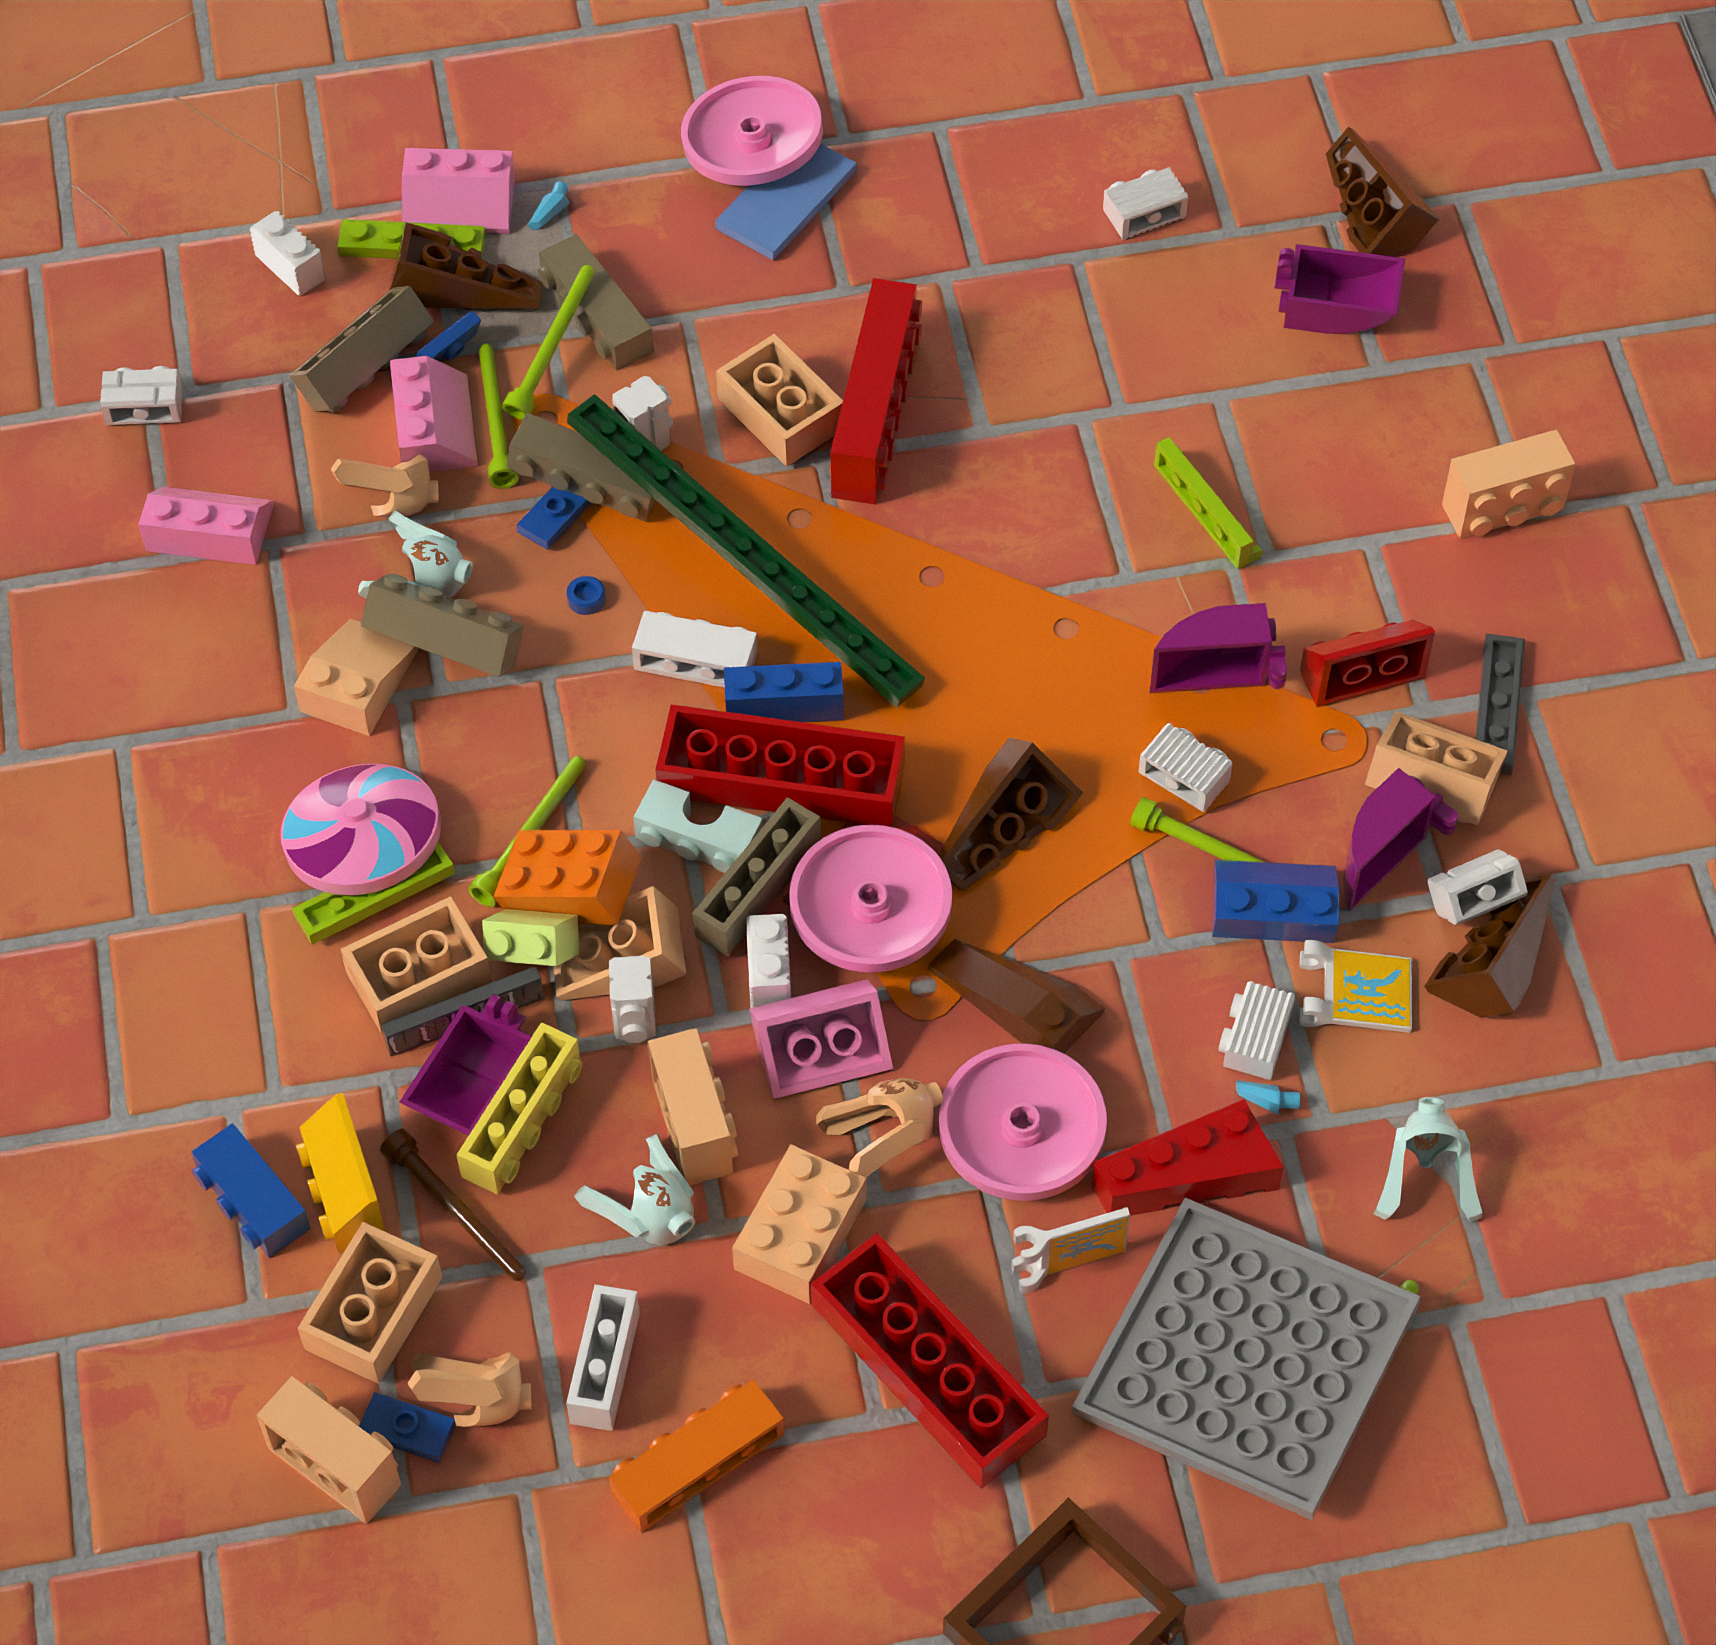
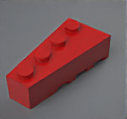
M1245 1099L1095 1161L1093 1163L1091 1185L1106 1213L1127 1207L1131 1216L1164 1210V1206L1180 1204L1184 1198L1201 1204L1203 1199L1227 1195V1199L1244 1196L1245 1192L1264 1189V1193L1280 1189L1284 1167Z

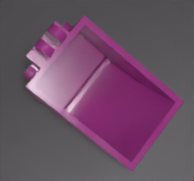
M1296 244L1295 254L1290 248L1281 249L1274 288L1282 289L1278 312L1286 313L1284 328L1335 334L1367 330L1387 322L1398 315L1405 258Z
M1266 603L1217 606L1196 612L1178 622L1164 634L1154 649L1149 693L1265 686L1267 675L1272 688H1283L1287 675L1285 645L1272 646V642L1276 641V623L1274 618H1268Z
M1400 768L1396 769L1367 797L1357 814L1344 871V896L1349 912L1426 839L1428 828L1431 825L1445 835H1450L1455 831L1458 813L1443 802L1444 797L1437 792L1434 795L1425 788L1418 778L1409 776Z
M492 994L481 1012L462 1005L399 1103L469 1136L532 1038V1036L520 1030L525 1022V1016L517 1012L516 1004L506 1001L503 1005L502 997Z

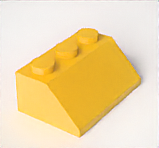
M336 1094L299 1127L304 1143L297 1144L296 1147L303 1169L312 1167L315 1178L307 1180L314 1205L323 1202L326 1214L318 1216L325 1240L334 1238L338 1253L346 1250L362 1222L382 1231H385V1227L344 1094Z

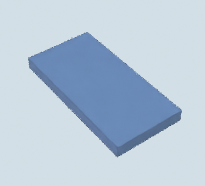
M820 143L812 158L795 172L772 182L747 186L715 220V229L774 261L856 173L857 163Z

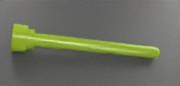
M584 265L580 269L520 388H515L513 392H509L506 396L502 409L510 416L523 421L526 413H532L535 407L533 393L595 274V270L591 265Z
M484 343L479 347V357L493 458L487 468L489 483L493 487L507 489L518 482L519 475L516 471L507 468L508 451L494 351L490 344Z
M575 756L571 759L520 830H540L585 768L586 761L583 757ZM516 836L491 871L487 870L483 874H478L468 887L470 895L477 902L487 907H494L497 904L493 896Z
M1144 796L1138 802L1130 820V825L1145 832L1147 829L1154 831L1158 829L1222 860L1264 862L1164 815L1163 810L1158 808L1157 802Z

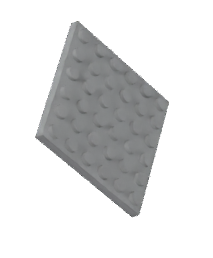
M1184 1198L1072 1406L1073 1415L1313 1520L1420 1305V1296L1188 1198Z

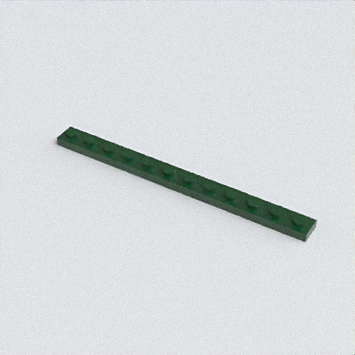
M594 394L568 413L567 423L896 708L923 687L924 676L597 395Z

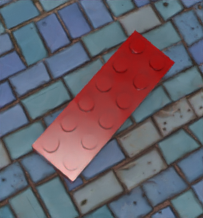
M877 278L872 280L830 452L831 498L876 505L879 490H886L888 468L885 467L887 461L893 460L895 439H892L894 431L899 432L902 410L899 407L901 402L906 403L909 389V381L906 378L907 374H913L916 353L911 351H913L914 345L919 346L922 334V324L916 323L920 322L923 303L922 300H917V284Z
M671 704L655 769L656 780L690 792V800L776 812L786 798H789L822 819L892 827L905 765V736Z
M877 1232L811 1283L812 1306L981 1489L1047 1436L1049 1415Z

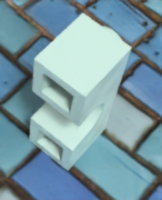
M654 779L633 816L635 837L644 844L651 847L660 846L687 860L705 862L713 865L714 868L723 873H726L763 828V818L727 805L715 822L708 825L694 824L688 820L691 815L690 792Z

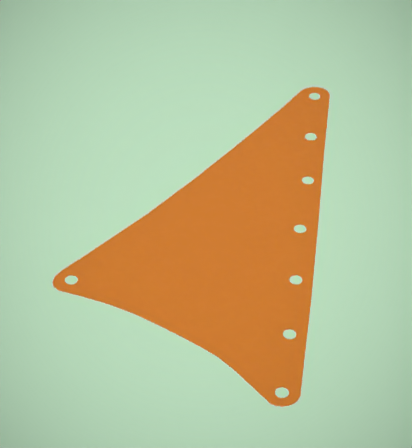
M549 393L533 395L535 397L533 401L535 407L531 413L532 415L536 416L543 411L553 412L557 415L558 425L574 430L567 423L568 413L578 407L579 404ZM513 417V429L516 433L522 420ZM671 441L670 446L662 450L671 460L678 461L688 475L924 676L923 687L896 708L658 501H656L646 522L634 517H627L619 511L595 503H591L580 515V518L610 556L649 612H666L675 617L690 620L701 619L715 625L731 628L742 627L748 631L756 632L758 655L754 666L841 662L844 720L804 723L905 736V765L892 827L921 839L937 855H939L985 768L1008 738L1033 742L1083 792L1058 825L1051 830L1045 829L1030 840L1031 844L1022 850H1015L1002 859L998 867L964 891L959 890L951 883L952 909L949 923L940 940L928 953L901 968L876 972L888 995L901 1012L916 1020L932 1021L945 1015L962 997L928 970V965L954 939L1001 956L1014 942L1060 904L1145 848L1167 836V833L1158 829L1154 831L1147 829L1144 832L1130 825L1133 812L1143 796L1157 802L1158 808L1163 810L1164 815L1187 824L1217 807L1250 795L1354 765L1362 759L1366 751L1367 735L1365 730L1351 715L1325 705L1316 707L1313 700L1285 688L1274 689L1268 681H1266L1265 686L1210 689L1207 693L1203 694L1194 693L1191 690L1149 693L1154 649L1162 637ZM796 509H804L811 514L812 520L805 528H793L788 524V514ZM932 566L942 570L945 576L943 582L934 587L924 585L919 578L920 572L924 568ZM1060 619H1072L1079 627L1078 634L1070 639L1060 638L1054 632V624ZM700 683L718 710L726 712L725 688ZM1167 723H1171L1173 727L1184 728L1190 731L1199 743H1204L1206 747L1221 750L1233 763L1228 785L1220 792L1215 801L1211 803L1206 812L1200 811L1138 772L1140 755ZM1331 729L1340 730L1347 738L1346 746L1336 751L1329 750L1322 744V734ZM820 818L822 839L845 828L865 825ZM919 975L930 976L936 982V991L930 997H916L910 989L911 980Z

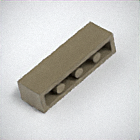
M577 234L539 252L541 268L538 269L539 278L547 289H553L560 306H562L580 269L584 265H591L594 268L595 274L573 316L580 332L584 336L589 335L594 341L595 349L601 359H608L617 371L654 352L651 326Z
M411 286L393 287L289 376L314 411L335 412L348 403L349 399L347 396L355 389L360 390L368 386L375 379L373 374L381 367L386 368L390 366V360L399 359L401 357L399 352L404 347L414 345L426 336L425 329L434 323V320Z
M526 413L509 445L507 468L516 471L522 476H529L550 484L558 490H565L582 496L591 503L601 504L619 511L627 517H634L646 522L657 501L578 432L538 416Z
M387 574L370 583L361 627L497 677L515 668L524 629L523 624L512 621V617L506 613L484 611L477 608V604L470 600L448 598L443 596V592L437 588L412 585L408 583L407 578L397 574Z
M786 798L692 913L695 937L729 957L747 934L746 918L750 915H763L792 879L796 866L804 854L822 839L820 816L793 800Z

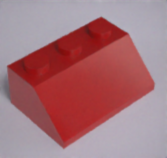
M1409 620L1401 623H1389L1382 628L1363 633L1354 632L1344 638L1328 642L1319 641L1309 647H1305L1303 649L1300 672L1316 707L1425 679L1435 631L1432 626L1415 620Z

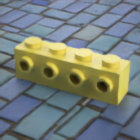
M541 1022L457 1153L462 1178L497 1195L505 1182L509 1184L514 1180L520 1167V1158L526 1149L531 1150L536 1145L544 1120L547 1116L552 1117L556 1113L562 1100L561 1093L568 1083L573 1084L581 1072L583 1062L580 1060L577 1038Z

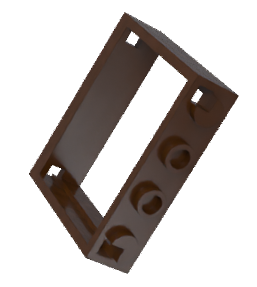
M1068 1497L943 1618V1634L954 1645H990L974 1628L1073 1532L1161 1612L1129 1645H1161L1163 1642L1166 1645H1171L1176 1640V1636L1186 1627L1183 1622L1187 1606Z

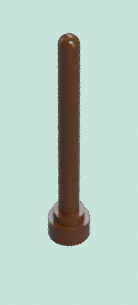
M404 1128L391 1133L380 1147V1152L391 1164H398L400 1167L406 1166L514 1281L522 1280L526 1275L524 1266L418 1155L419 1150L416 1147V1140Z

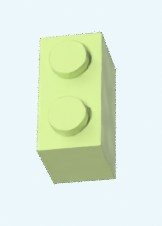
M504 909L482 920L483 947L488 960L558 966L579 955L578 915Z

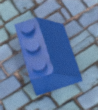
M1215 860L1212 937L1298 942L1317 940L1323 943H1334L1339 926V884L1336 866Z

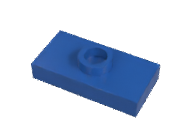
M469 311L421 348L416 357L428 356L439 362H442L444 359L448 361L455 359L464 350V344L476 335L481 319L474 311Z
M551 487L518 522L517 533L548 550L591 502L582 496Z
M374 1392L359 1427L370 1435L374 1431L378 1432L395 1449L440 1463L456 1423L454 1418Z

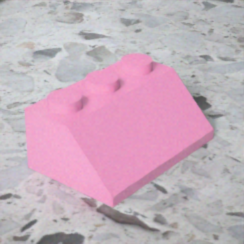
M405 148L402 169V222L485 226L486 233L510 234L516 182L512 151Z
M428 356L390 360L401 463L409 462L417 455L422 454L428 459L429 472L478 467L467 374Z
M161 487L147 495L138 526L145 550L148 552L256 565L274 502L267 499Z
M868 979L749 1008L757 1048L773 1099L893 1069L878 992Z

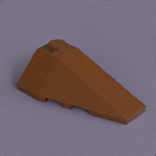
M1349 126L1327 151L1326 158L1334 186L1339 188L1343 201L1340 203L1341 212L1347 216L1349 228L1347 229L1348 237L1359 252L1389 256L1414 248L1439 220L1424 200Z
M405 223L389 291L393 287L411 286L425 308L538 309L542 291L541 281L504 263L495 266L481 258L482 252L472 247L468 252L450 244L452 237L442 232Z
M1008 738L985 768L938 855L947 869L951 883L961 891H964L998 867L1000 861L1012 852L1022 850L1031 844L1030 840L1045 829L1051 830L1058 825L1083 793L1033 742Z
M1551 873L1524 879L1528 891L1527 896L1490 911L1493 918L1479 928H1472L1464 936L1468 943L1459 953L1455 955L1454 952H1448L1439 962L1424 986L1428 993L1480 1018L1494 1015L1506 1016L1513 1013L1519 1007L1521 999L1530 986L1556 882L1554 875Z
M954 939L928 965L929 971L1022 1044L1040 1045L1064 1054L1105 1011L1103 1006L1072 983Z

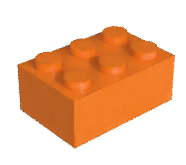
M519 830L493 897L503 909L578 915V924L618 925L642 856L621 830Z

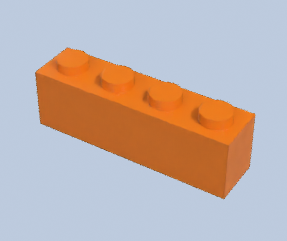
M754 1379L743 1386L741 1384L734 1385L722 1395L720 1402L708 1410L702 1408L691 1414L683 1427L672 1434L664 1433L657 1437L650 1444L649 1450L635 1459L634 1457H629L620 1462L614 1468L612 1475L609 1476L611 1493L638 1530L643 1533L785 1435L784 1418Z

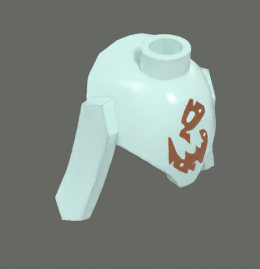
M394 510L388 520L400 537L407 539L402 546V552L408 555L414 567L415 582L408 580V583L418 587L428 586L437 588L443 592V596L453 597L463 584L468 582L472 573L473 563L464 560L462 553L456 548L457 542L422 526ZM362 581L359 585L358 594L367 599L369 585L374 581Z
M1435 1097L1420 1098L1418 1110L1408 1117L1405 1127L1397 1128L1388 1175L1374 1215L1385 1220L1400 1205L1405 1149L1414 1152L1420 1166L1425 1168L1431 1167L1434 1158L1439 1153L1448 1150L1457 1152L1455 1165L1460 1185V1207L1470 1222L1482 1218L1483 1212L1475 1187L1470 1143L1465 1130L1459 1129L1449 1114L1444 1112V1100Z
M656 1133L645 1139L650 1150V1164L654 1168L639 1165L633 1170L635 1191L631 1211L621 1203L586 1185L581 1187L574 1197L582 1207L611 1220L634 1237L640 1236L649 1243L666 1245L679 1240L693 1228L695 1224V1219L693 1218L694 1207L690 1198L694 1191L669 1158L659 1134Z

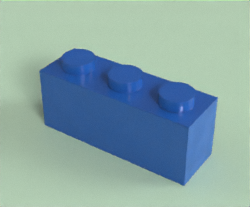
M841 662L724 667L726 712L796 722L844 720Z
M233 1123L191 1151L196 1168L192 1170L194 1177L205 1191L210 1188L215 1191L219 1196L216 1202L229 1220L236 1217L243 1225L240 1228V1232L252 1249L255 1250L260 1246L265 1254L271 1258L311 1229L306 1210Z

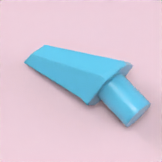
M556 182L552 192L543 197L528 223L530 229L537 230L570 203L566 197L568 191L567 184Z
M1236 1080V1092L1239 1096L1275 1114H1279V1108L1299 1109L1300 1107L1299 1092H1280L1278 1085Z

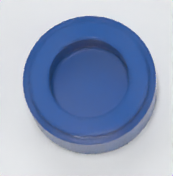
M578 577L567 587L568 605L578 614H594L605 604L604 585L595 577Z

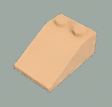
M349 619L311 655L294 684L299 711L370 736L419 648L361 627V622Z
M654 886L632 894L626 900L618 925L578 924L579 955L558 966H553L556 997L561 1001L610 994L609 960L613 959V957H649L651 960L653 988L687 975L678 908Z

